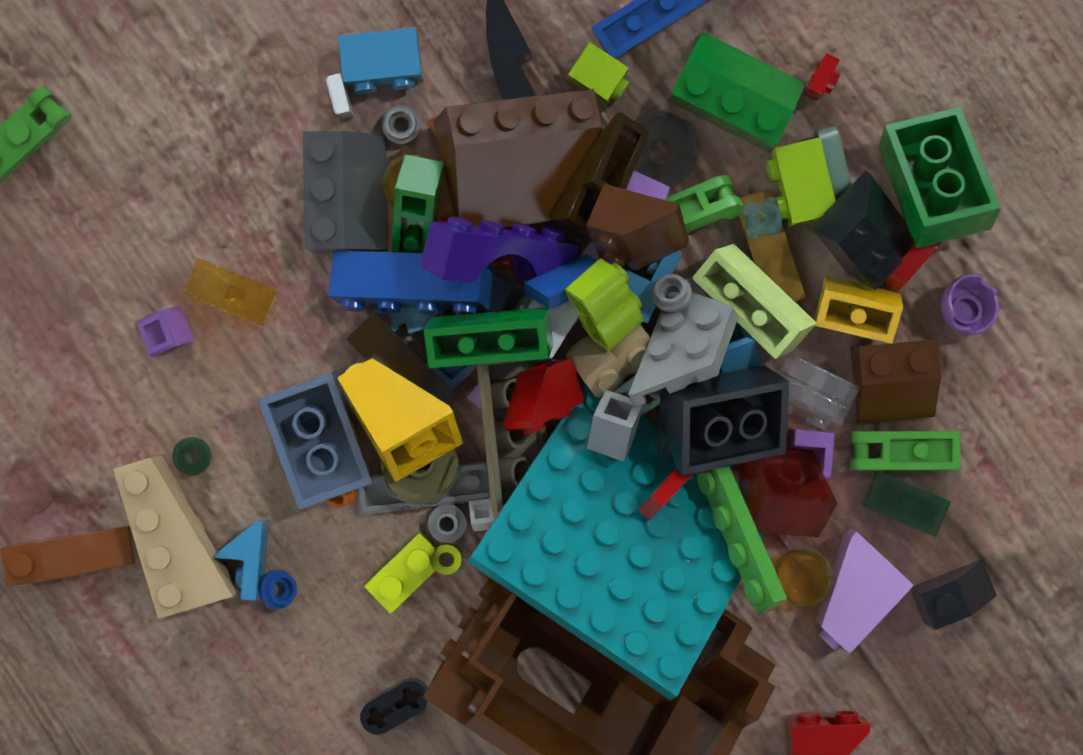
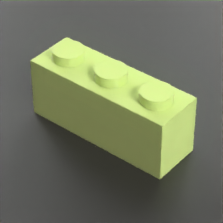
M735 244L715 249L692 277L714 300L733 306L738 317L737 323L774 359L792 352L817 324Z

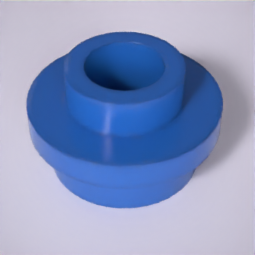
M270 571L261 579L259 595L267 607L283 609L296 597V582L285 571ZM274 584L279 589L277 596L274 594Z

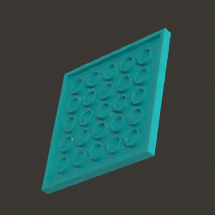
M585 383L581 389L584 402L571 408V415L560 420L467 562L669 700H673L678 696L738 586L741 576L737 567L732 564L729 558L727 543L722 532L713 521V511L706 495L699 489L696 473L684 483L650 520L639 512L641 505L676 469L662 428L641 415L636 436L625 461L587 449L593 415L602 396L596 398ZM735 479L758 533L763 540L779 508Z

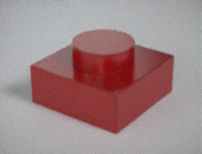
M825 53L819 60L803 95L817 101L824 92L831 94L841 74L835 71L840 59Z

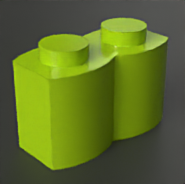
M600 258L565 288V292L570 303L579 314L580 321L590 338L610 352L643 322V316L640 311L642 303L629 289L627 282L630 278L626 271L615 262L609 264Z

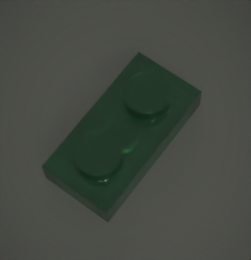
M876 470L862 506L936 537L951 501Z

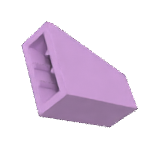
M850 528L844 533L815 622L823 628L818 635L835 651L842 646L849 653L859 645L914 586L858 532Z

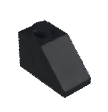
M981 559L915 585L910 589L924 624L934 630L972 616L997 596L985 564Z

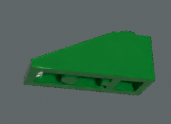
M405 154L395 186L391 252L424 253L430 222L437 221L444 162Z

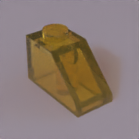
M198 258L183 295L264 326L278 290Z

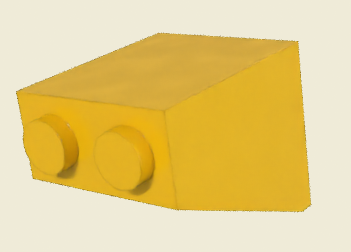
M373 358L364 363H356L350 366L343 375L337 377L352 411L395 483L463 444L454 413L449 405Z

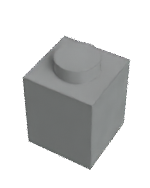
M605 390L593 415L587 449L625 461L636 436L643 404L634 406L629 397Z

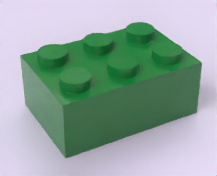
M961 106L885 125L878 149L916 248L992 229L1001 206Z

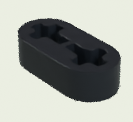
M407 678L374 696L365 703L360 713L362 727L371 734L380 735L416 716L425 709L428 703L423 698L428 689L427 685L418 678ZM409 687L412 692L417 690L421 692L417 699L418 705L414 706L411 701L401 706L398 705L397 701L405 696V688ZM389 706L393 709L386 714L384 718L385 724L381 725L378 720L371 722L369 719L373 712L372 707H376L378 711H382Z

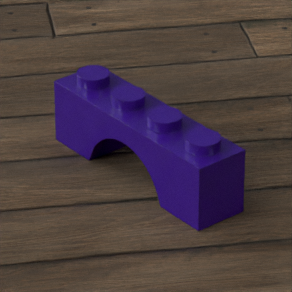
M449 217L447 223L430 222L420 268L441 280L475 283L482 271L492 261L501 256L510 255L513 259L515 276L529 281L575 260L579 245L566 239L564 231L551 227H543L542 232H535L534 228L522 224H512L511 229H505V226L492 221L482 220L480 226L472 225V222L468 220Z

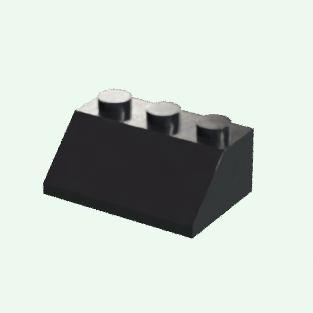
M762 365L720 373L718 376L702 382L691 383L684 389L669 394L666 387L660 389V423L678 473L684 476L786 454L789 380Z

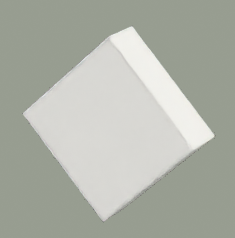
M341 73L327 76L326 82L334 113L341 120L353 118L354 113L348 89L343 83Z

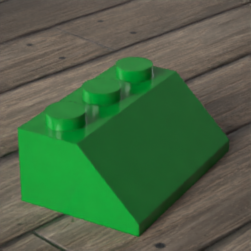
M702 32L671 92L668 102L770 153L777 146L796 108L805 83Z

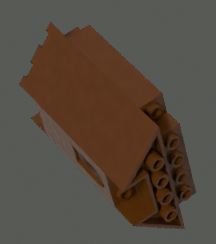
M489 577L478 593L483 598L478 609L470 607L458 624V627L463 630L456 642L450 638L439 653L437 659L442 663L423 698L507 755H730L743 728L759 720L776 687L768 682L775 664L745 644L752 627L724 609L678 696L673 700H669ZM527 649L540 650L591 684L574 714L520 677L517 671V659L521 652Z

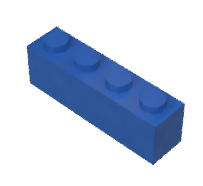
M333 251L328 296L341 304V309L353 312H362L365 306L378 307L379 311L387 313H400L401 308H415V312L428 315L438 314L439 309L453 310L452 313L457 315L476 314V310L489 311L494 265L490 263L482 271L475 283L445 281L420 268L423 253Z

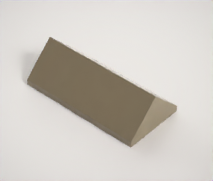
M539 359L477 364L493 517L498 516L547 442L546 428L535 433L523 434L522 429L505 430L503 424L518 373L538 364Z

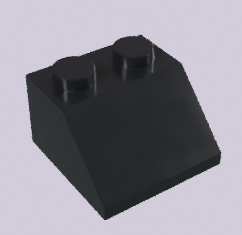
M865 170L811 228L847 274L871 289L876 290L902 263L905 220L871 173Z

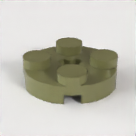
M456 449L427 464L429 466L427 471H422L421 473L413 472L396 483L381 459V469L387 487L397 498L411 504H437L453 488L459 476L460 465Z

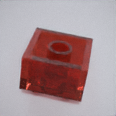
M786 447V454L740 464L739 489L759 533L820 537L838 503L813 450Z

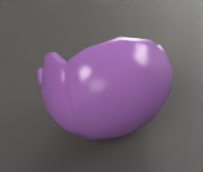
M980 274L960 276L945 288L939 301L943 320L954 331L965 336L984 333L995 324L999 312L996 296L997 290L986 284L982 280L983 276Z

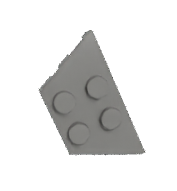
M670 292L668 293L666 298H675L679 295V293ZM692 292L691 301L683 310L675 313H667L661 310L628 394L633 405L638 406L646 403L645 395L666 387L669 394L684 389L691 383L702 382L718 376L738 319L733 306Z

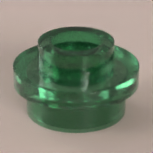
M188 437L176 444L172 459L175 467L181 473L198 475L209 467L212 460V452L209 445L203 439ZM190 449H195L199 453V460L196 463H191L187 459V453Z

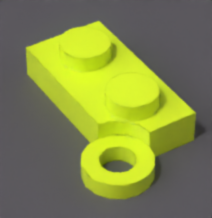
M420 532L364 587L391 614L435 571L443 575L455 573L462 563L461 552L451 544H443L436 548ZM448 552L453 555L454 563L451 566H443L440 563V555L442 553Z

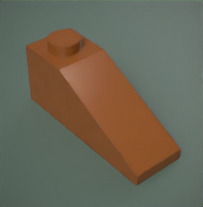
M129 526L15 543L1 548L7 587L53 580L135 563Z

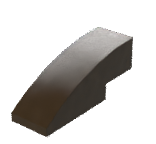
M616 113L577 167L556 206L551 220L579 238L591 237L586 225L603 185L607 184L622 189L627 188L650 132L624 113Z
M373 312L346 339L367 361L373 358L447 405L458 396L378 313Z

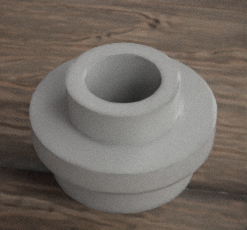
M403 105L389 109L382 120V130L385 136L391 142L399 145L414 141L421 129L417 113L410 107ZM400 119H405L409 123V127L405 132L395 130V123Z
M667 274L662 276L654 285L652 297L657 308L667 313H675L683 310L690 303L692 290L688 281L676 274ZM670 292L679 293V295L675 298H666L667 294Z
M452 504L436 507L428 519V528L431 535L436 540L444 543L458 540L464 534L467 526L464 512ZM443 517L453 519L454 528L452 530L446 531L441 528L440 520Z

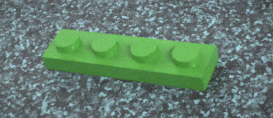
M726 466L696 473L699 489L706 495L713 511V521L722 532L727 543L729 558L732 564L737 567L743 580L744 592L748 601L753 604L757 615L773 610L787 600V596L730 467Z

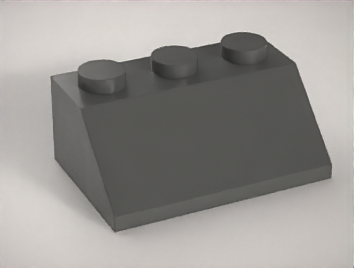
M303 131L305 249L312 253L389 251L386 136L350 131Z

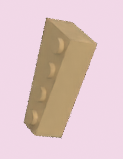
M162 455L113 469L158 619L233 597L241 591L240 588H236V579L232 578L224 564V559L213 557L219 551L214 548L204 531V525L199 517H196L186 500V495Z

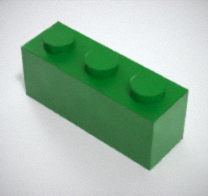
M548 308L432 317L423 329L429 368L549 359L553 348L550 311Z

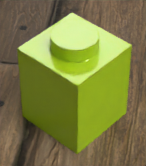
M589 42L568 74V82L581 91L594 89L596 101L606 107L611 98L618 102L630 84L625 79L629 68Z

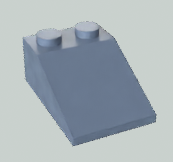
M337 369L264 395L258 399L299 510L373 484L351 406L337 378L339 377Z

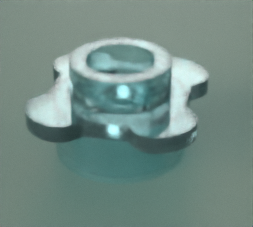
M767 197L764 202L755 203L754 201H747L744 203L742 213L746 216L747 227L745 228V234L749 238L757 239L761 234L777 235L782 229V215L778 201L775 198ZM761 214L765 216V220L763 222L759 220V216Z

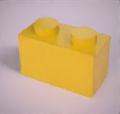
M825 276L815 310V322L817 323L815 326L893 344L903 310L901 293L879 288L873 290L866 285Z

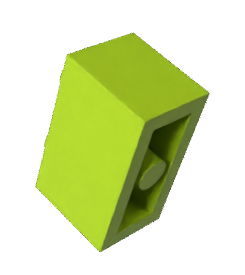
M821 137L774 148L769 153L771 159L766 160V168L770 182L777 183L780 197L775 198L779 219H785L787 228L819 220L836 202Z

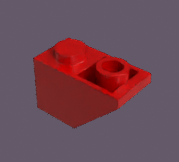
M572 357L544 360L518 373L503 422L505 430L522 429L523 434L541 431L546 428V421L568 417L571 415V408L584 402Z
M856 711L835 712V717H820V714L816 712L797 713V718H786L787 755H849L870 733V723L863 716H859V713Z

